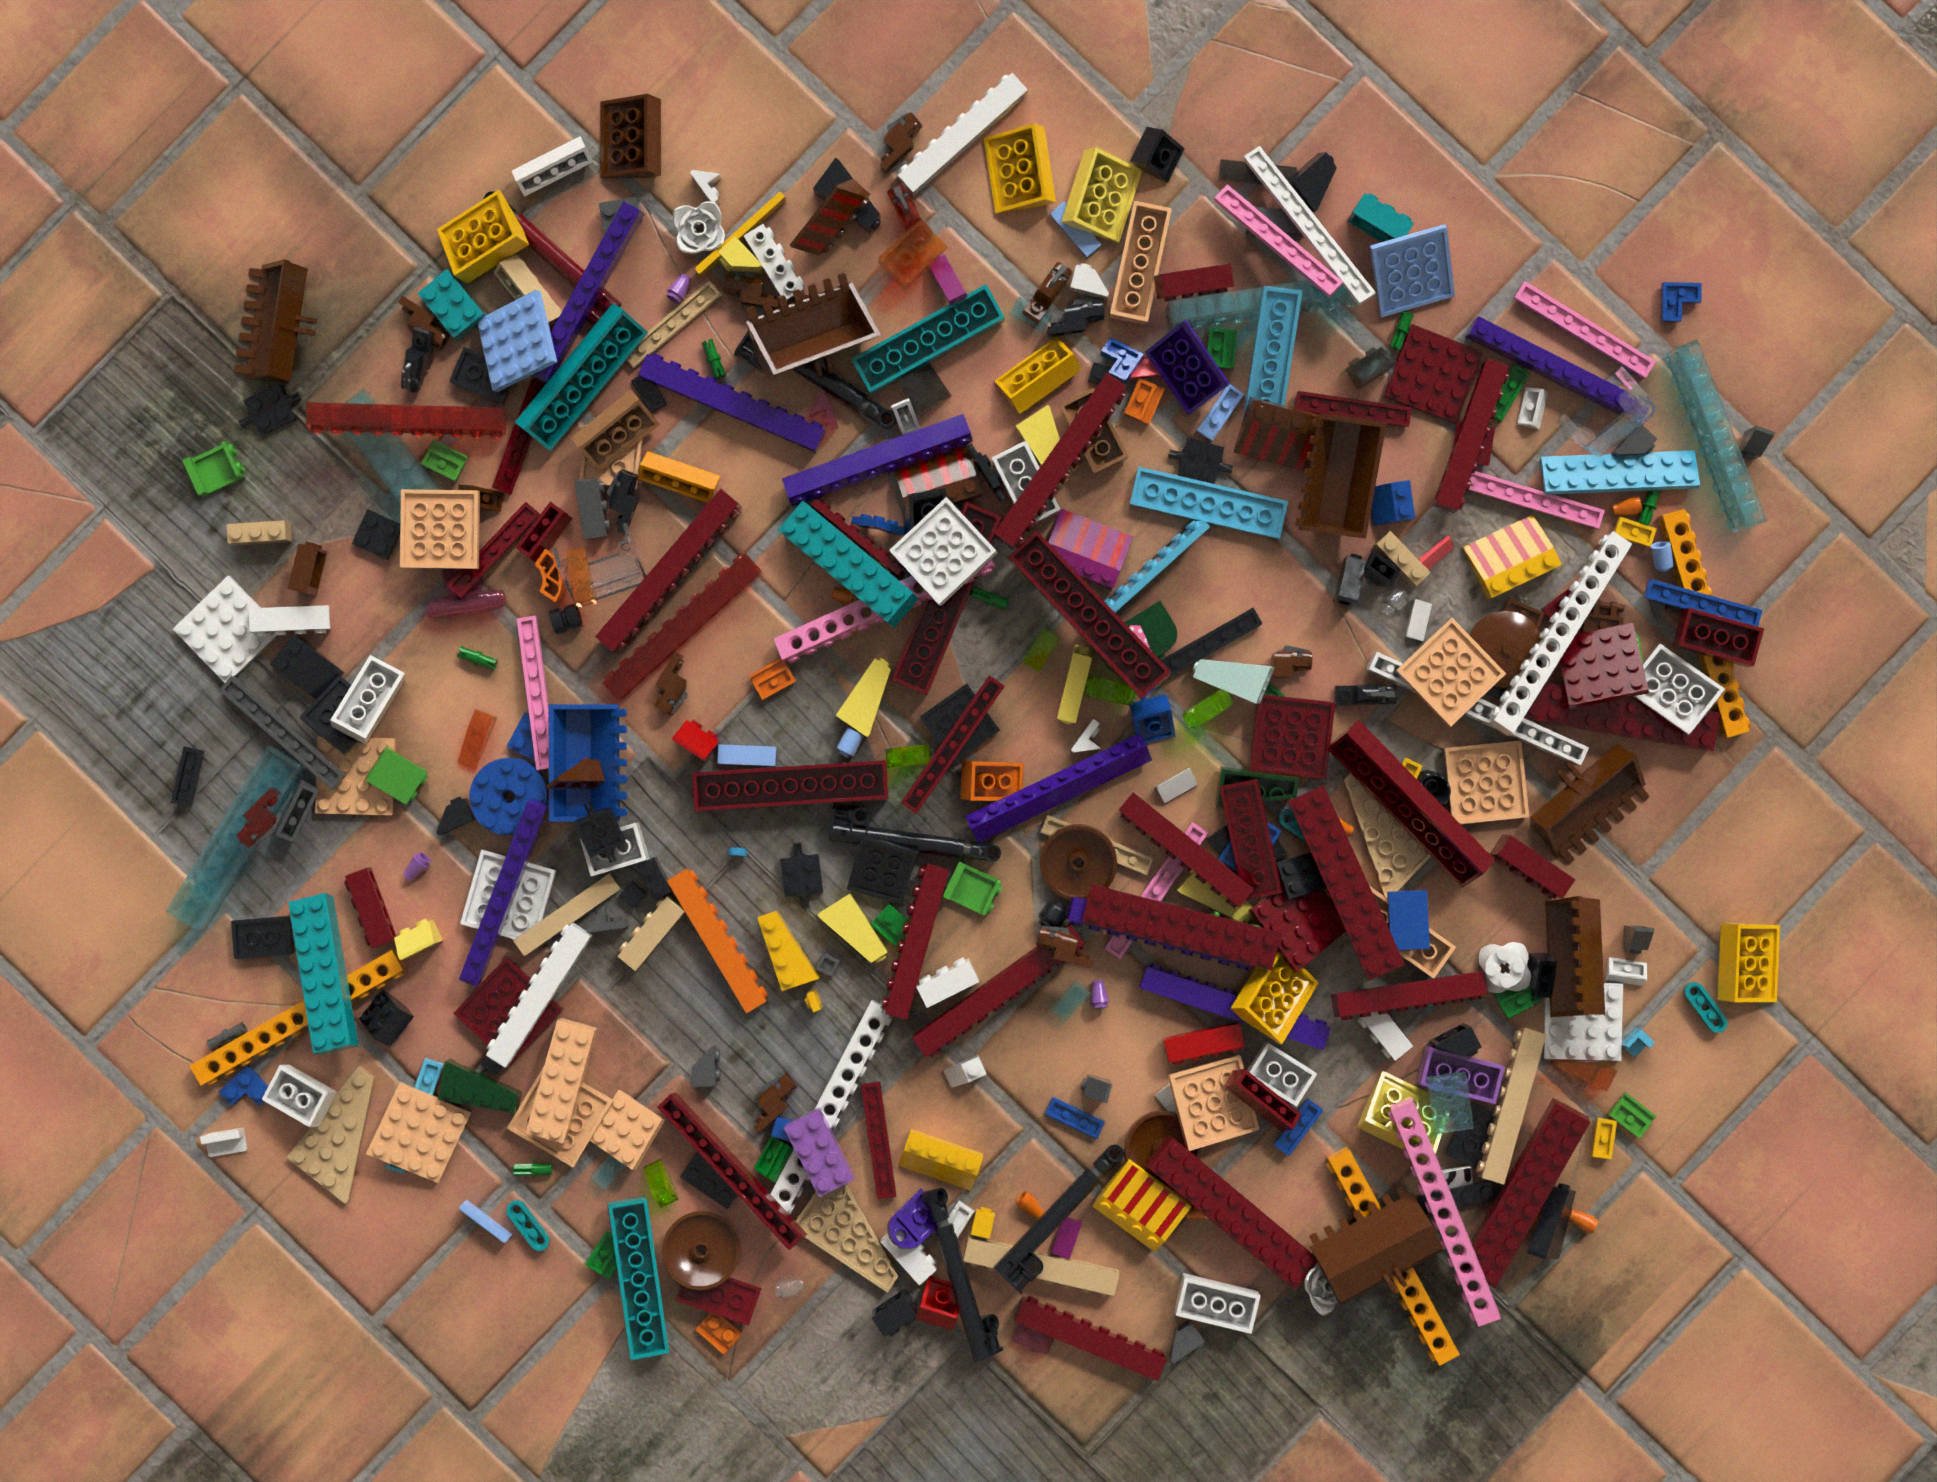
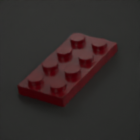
M729 1277L721 1285L709 1290L696 1291L680 1286L675 1301L749 1326L762 1288Z

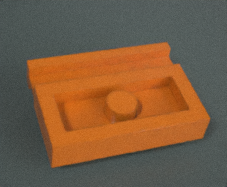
M1139 378L1124 414L1149 425L1165 389Z
M781 658L749 675L762 700L796 682L788 665Z
M708 1313L695 1328L701 1336L723 1355L743 1334L729 1319L712 1313Z

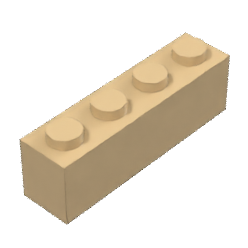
M517 254L499 262L493 273L514 300L534 290L541 291L549 328L553 327L562 313L561 309L554 303L549 293L544 290L536 276L527 268L525 262Z
M670 896L662 897L657 902L655 912L647 914L643 919L645 924L641 928L637 927L631 934L633 937L629 943L625 941L618 950L621 952L618 957L634 971L640 968L685 913L683 907Z

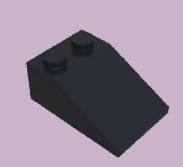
M945 488L907 495L904 519L905 535L946 498Z
M293 635L269 664L314 699H317L339 675L342 676L344 674L339 667L299 635Z

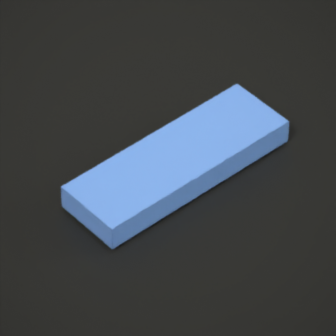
M1064 201L1050 213V216L1082 254L1088 258L1101 247V243L1092 233L1061 222L1067 205Z
M1231 384L1228 385L1196 432L1212 442L1245 394Z
M718 744V764L776 766L777 747Z
M468 1200L464 1201L459 1207L460 1211L501 1242L506 1243L513 1235Z

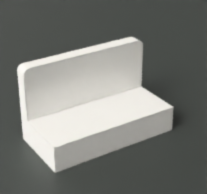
M244 1128L208 1133L200 1137L201 1144L207 1145L209 1157L247 1150Z

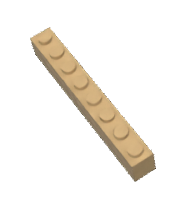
M1519 1027V1030L1515 1032V1045L1509 1052V1066L1505 1068L1503 1073L1505 1080L1503 1086H1500L1498 1097L1500 1098L1498 1105H1495L1492 1115L1495 1117L1488 1126V1140L1483 1144L1482 1161L1478 1162L1476 1169L1478 1172L1477 1176L1505 1184L1546 1034Z
M968 1235L963 1259L968 1266L977 1267L981 1265L985 1266L986 1270L996 1271L993 1267L1013 1245ZM1040 1251L1034 1252L1044 1266L1042 1273L1036 1277L1042 1279L1041 1282L1046 1284L1059 1283L1061 1287L1067 1289L1077 1287L1079 1291L1085 1293L1094 1291L1098 1292L1099 1296L1107 1298L1110 1295L1115 1296L1120 1274L1118 1269L1071 1258L1066 1259ZM1032 1261L1029 1264L1031 1272L1039 1270L1040 1265L1037 1261Z

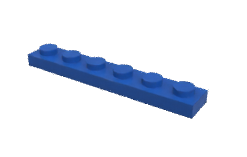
M1648 579L1643 596L1645 599L1680 609L1693 608L1757 627L1762 614V610L1653 579Z

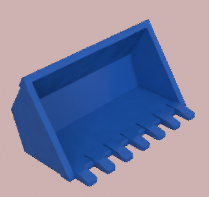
M548 704L549 783L585 758L599 760L605 781L595 789H549V822H569L585 817L587 812L583 804L591 801L595 811L610 806L617 821H620V816H627V809L620 808V800L627 799V792H619V783H627V776L619 775V766H627V759H619V750L627 749L626 742H619V733L627 732L626 725L619 726V717H626L627 710L619 709V704Z

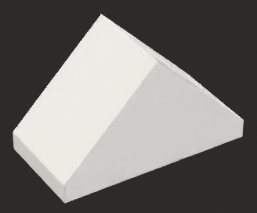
M909 398L891 405L902 435L921 429Z

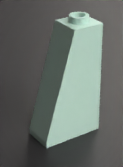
M1200 659L1194 665L1193 677L1253 703L1260 704L1275 667Z

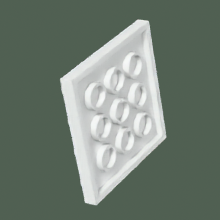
M947 497L889 550L940 606L998 553Z
M227 576L173 628L224 683H226L230 676L237 677L278 637L274 632H266L267 636H255L254 633H250L248 608L261 607L231 576Z
M481 850L460 924L476 929L479 928L506 856ZM528 862L500 934L501 936L515 939L543 919L557 870Z
M1604 983L1605 1015L1550 1017V998H1544L1543 1034L1547 1036L1543 1046L1542 1058L1621 1061L1623 983Z

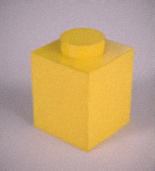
M980 1207V1209L975 1210L971 1235L990 1239L995 1213L991 1212L992 1209Z

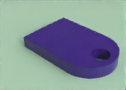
M922 1188L888 1222L887 1233L889 1239L900 1249L917 1247L937 1228L936 1222L932 1220L929 1208L923 1204L922 1195L924 1191ZM897 1231L904 1233L903 1241H899L896 1238Z

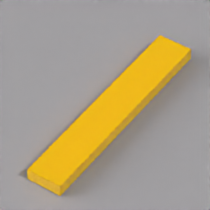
M778 192L726 239L719 248L715 249L695 267L697 274L702 278L720 262L719 259L721 257L718 251L735 236L742 242L745 239L744 235L761 225L786 202L785 196Z

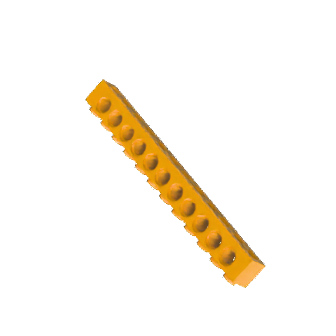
M1682 509L1657 517L1664 541H1668L1671 544L1674 562L1672 569L1677 586L1692 590L1691 583L1694 581L1698 585L1696 592L1712 596V590L1707 586L1706 570L1702 568L1700 562L1702 556L1695 545L1696 535L1694 531H1691L1689 513ZM1676 526H1679L1682 530L1680 536L1675 533ZM1682 544L1687 547L1686 554H1683L1680 550ZM1687 563H1690L1693 567L1691 573L1686 570ZM1697 654L1703 674L1725 688L1722 696L1713 706L1714 712L1720 713L1718 727L1721 738H1729L1749 732L1750 721L1745 716L1743 710L1745 704L1742 697L1739 696V683L1737 679H1734L1733 663L1719 660V664L1715 665L1712 657ZM1719 674H1723L1725 677L1723 684L1718 681ZM1725 692L1730 695L1729 702H1726L1723 698ZM1730 711H1733L1736 715L1733 721L1729 718Z
M397 949L385 953L347 975L348 985L354 988V993L350 995L352 1004H354L353 999L357 997L362 999L370 995L369 990L374 987L378 990L387 985L386 981L388 979L396 980L404 975L402 971L406 970L407 967L403 960H399ZM382 965L385 966L388 970L386 976L380 973V967ZM365 975L370 977V985H366L363 982ZM304 1000L189 1065L200 1086L204 1084L210 1086L219 1081L218 1077L222 1074L225 1077L236 1071V1066L241 1064L243 1067L253 1061L251 1058L257 1054L261 1057L270 1052L268 1048L275 1045L277 1048L286 1043L285 1038L289 1036L294 1038L303 1033L302 1029L308 1026ZM297 1014L303 1016L302 1024L297 1022ZM281 1023L287 1028L285 1033H282L279 1029ZM264 1033H267L270 1037L268 1043L263 1040ZM247 1043L252 1044V1052L247 1051ZM230 1052L236 1055L235 1062L230 1060ZM213 1062L218 1063V1072L213 1069Z
M1347 1146L1326 1157L1328 1160L1326 1165L1330 1173H1335L1338 1178L1335 1181L1340 1191L1344 1190L1347 1195L1344 1199L1349 1208L1353 1207L1355 1211L1360 1210L1364 1218L1372 1213L1368 1207L1364 1210L1359 1209V1204L1362 1201H1368V1204L1374 1202L1377 1208L1381 1209ZM1343 1167L1350 1168V1172L1346 1176L1341 1175ZM1358 1184V1191L1355 1193L1350 1192L1351 1185ZM1414 1268L1405 1271L1403 1276L1407 1283L1405 1287L1399 1283L1397 1277L1392 1278V1283L1396 1287L1395 1293L1399 1292L1402 1297L1399 1301L1405 1311L1409 1310L1411 1316L1408 1318L1414 1328L1418 1327L1420 1334H1418L1419 1339L1423 1345L1427 1344L1430 1349L1427 1353L1431 1361H1436L1440 1366L1459 1356L1460 1354ZM1408 1287H1414L1412 1294H1405V1290ZM1417 1304H1423L1421 1311H1414ZM1432 1321V1326L1429 1329H1424V1323ZM1436 1338H1441V1343L1438 1346H1433V1341Z

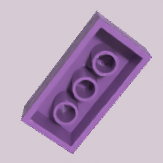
M1425 1045L1416 1082L1422 1086L1496 1104L1505 1066Z
M820 1107L785 1124L784 1130L819 1197L854 1180L855 1175Z

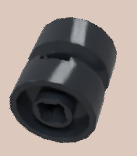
M576 603L565 606L564 610L557 608L549 611L551 624L556 634L567 632L568 627L571 629L583 627L582 618Z

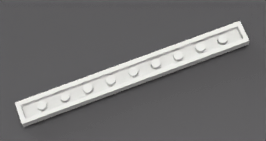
M1259 146L1245 155L1243 160L1332 273L1343 281V287L1358 306L1374 297L1376 292L1262 148Z

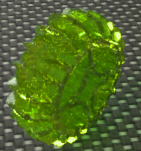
M1088 678L1084 688V694L1087 697L1130 706L1136 698V694L1126 684L1100 678Z
M1220 689L1186 710L1182 716L1190 729H1195L1232 705L1233 701L1227 691Z

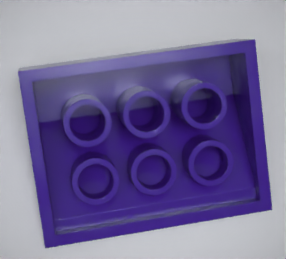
M1187 320L1181 322L1145 351L1187 415L1202 408L1230 385Z

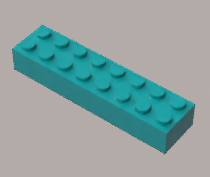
M987 284L968 293V297L941 308L851 358L852 364L870 396L1005 322V316Z
M612 303L515 423L551 451L648 332L622 308Z
M804 501L798 505L778 529L788 540L893 628L918 601L919 598Z
M322 893L290 901L288 904L313 1054L326 1055L359 1047L334 896Z
M644 1195L607 1202L630 1360L669 1353L647 1198Z

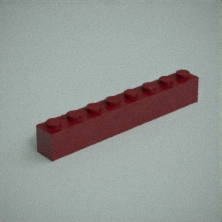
M1488 358L1482 363L1432 506L1451 513L1462 509L1465 502L1463 495L1465 491L1469 490L1472 482L1469 480L1470 475L1475 473L1478 465L1475 462L1478 455H1481L1484 448L1482 444L1483 438H1486L1490 431L1489 421L1490 419L1493 420L1497 411L1494 408L1496 401L1499 402L1503 394L1501 390L1502 384H1506L1509 377L1507 372L1509 366Z
M988 675L901 801L902 805L915 814L918 813L1005 686Z
M1134 792L1120 807L1119 811L1122 813L1120 817L1127 823L1132 821L1136 824L1135 829L1143 836L1146 833L1151 836L1150 841L1158 848L1162 845L1167 849L1165 853L1173 860L1177 857L1182 861L1180 865L1188 872L1193 870L1197 874L1195 877L1203 884L1208 882L1212 886L1210 890L1218 896L1223 894L1227 898L1225 902L1234 909L1236 906L1241 909L1255 892L1250 885Z
M928 863L923 864V867L920 866L917 875L919 882L913 888V903H910L907 909L909 917L902 927L901 933L904 935L896 948L898 956L891 965L893 973L891 979L889 978L886 983L885 989L888 991L886 998L883 997L880 1004L881 1013L905 1020L908 1018L949 873L948 869Z
M1484 971L1335 993L1331 994L1334 1017H1341V1021L1353 1019L1352 1015L1358 1014L1360 1018L1369 1017L1371 1012L1377 1011L1378 1015L1389 1014L1390 1009H1396L1397 1012L1408 1011L1409 1006L1421 1009L1427 1008L1426 1004L1433 1003V1006L1445 1005L1444 1001L1451 1000V1003L1463 1002V998L1469 997L1470 1001L1479 1000L1481 995H1487Z
M1022 1297L1014 1316V1322L1153 1380H1159L1167 1361L1162 1350L1157 1348L1149 1349L1146 1347V1344L1138 1340L1132 1342L1128 1340L1126 1335L1121 1333L1113 1334L1105 1326L1100 1325L1096 1327L1088 1319L1082 1318L1080 1320L1075 1318V1315L1065 1310L1060 1312L1052 1304L1046 1303L1044 1305L1039 1303V1300L1035 1297Z

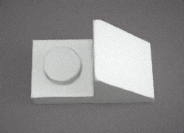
M692 170L690 172L692 178L708 200L719 205L718 197L720 194L714 186L710 187L721 180L720 174Z
M1092 719L1070 751L1074 753L1101 749L1089 740L1090 736L1094 738L1099 732L1098 725L1100 723Z

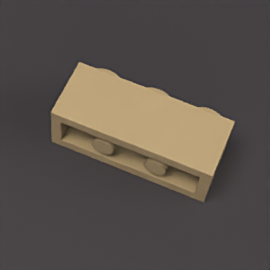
M285 520L226 524L228 544L234 546L292 542L291 523Z
M1391 531L1386 533L1373 546L1386 560L1400 569L1399 574L1412 588L1416 587L1431 573Z

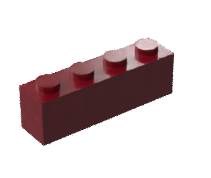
M1231 263L1154 276L1157 299L1164 298L1165 302L1176 300V296H1182V299L1192 298L1194 293H1199V296L1211 295L1210 291L1216 290V294L1228 292L1227 288L1234 287Z
M368 867L346 875L344 883L346 889L352 894L351 902L354 909L358 910V921L360 926L365 929V940L368 946L370 945L371 948H375L394 941L397 935L372 868Z
M1246 1069L1233 1070L1224 1085L1225 1088L1280 1131L1293 1130L1301 1116L1299 1111Z

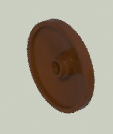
M1499 611L1486 615L1473 626L1469 633V636L1506 673L1493 686L1496 688H1511V680L1515 675L1518 676L1522 671L1520 669L1521 664L1532 655L1529 653L1530 650L1541 640L1539 637L1541 633L1536 625L1524 615L1512 611ZM1537 659L1536 664L1540 667L1542 662ZM1529 675L1526 676V680L1528 681L1531 679V676Z
M1072 824L1058 829L1046 840L1040 855V870L1045 883L1055 894L1071 900L1072 896L1087 900L1091 884L1106 888L1110 886L1117 870V855L1112 842L1102 831L1085 824Z
M1158 1110L1141 1116L1130 1127L1124 1141L1125 1162L1130 1159L1170 1188L1144 1166L1167 1135L1176 1139L1186 1148L1177 1113ZM1201 1148L1190 1151L1200 1159Z
M706 1211L692 1212L676 1220L667 1231L662 1245L663 1264L670 1277L679 1285L696 1291L713 1289L724 1283L734 1272L740 1256L739 1239L731 1224L723 1217Z

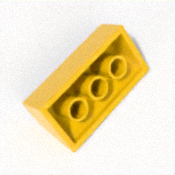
M1056 336L997 378L995 383L1012 407L1021 414L1068 379L1074 377L1082 368L1075 355Z
M910 1129L898 1166L971 1191L983 1160V1154Z

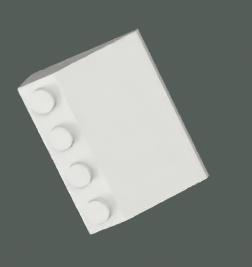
M1659 644L1643 664L1649 693L1634 697L1690 735L1722 696L1725 688Z

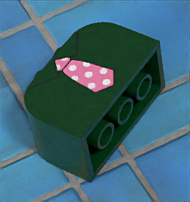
M1161 601L1124 622L1159 660L1166 656L1164 653L1171 649L1176 642L1177 628ZM1102 659V661L1104 662V664L1106 665V667H1107L1111 672L1115 673V672L1108 666V664Z

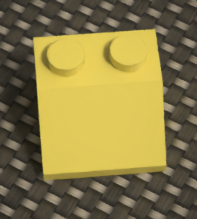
M736 236L718 251L721 257L719 260L728 272L730 270L733 272H753L754 275L765 273L762 264Z
M427 919L416 923V928L410 930L408 927L398 932L399 936L395 937L394 940L399 960L409 958L443 941L434 920L427 921Z

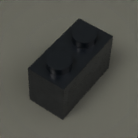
M653 857L637 866L654 901L673 892L657 857Z

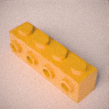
M647 451L640 464L638 480L709 503L718 490L720 476Z

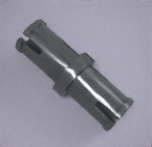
M241 1022L228 1030H222L221 1034L207 1040L208 1047L214 1051L247 1033V1027Z

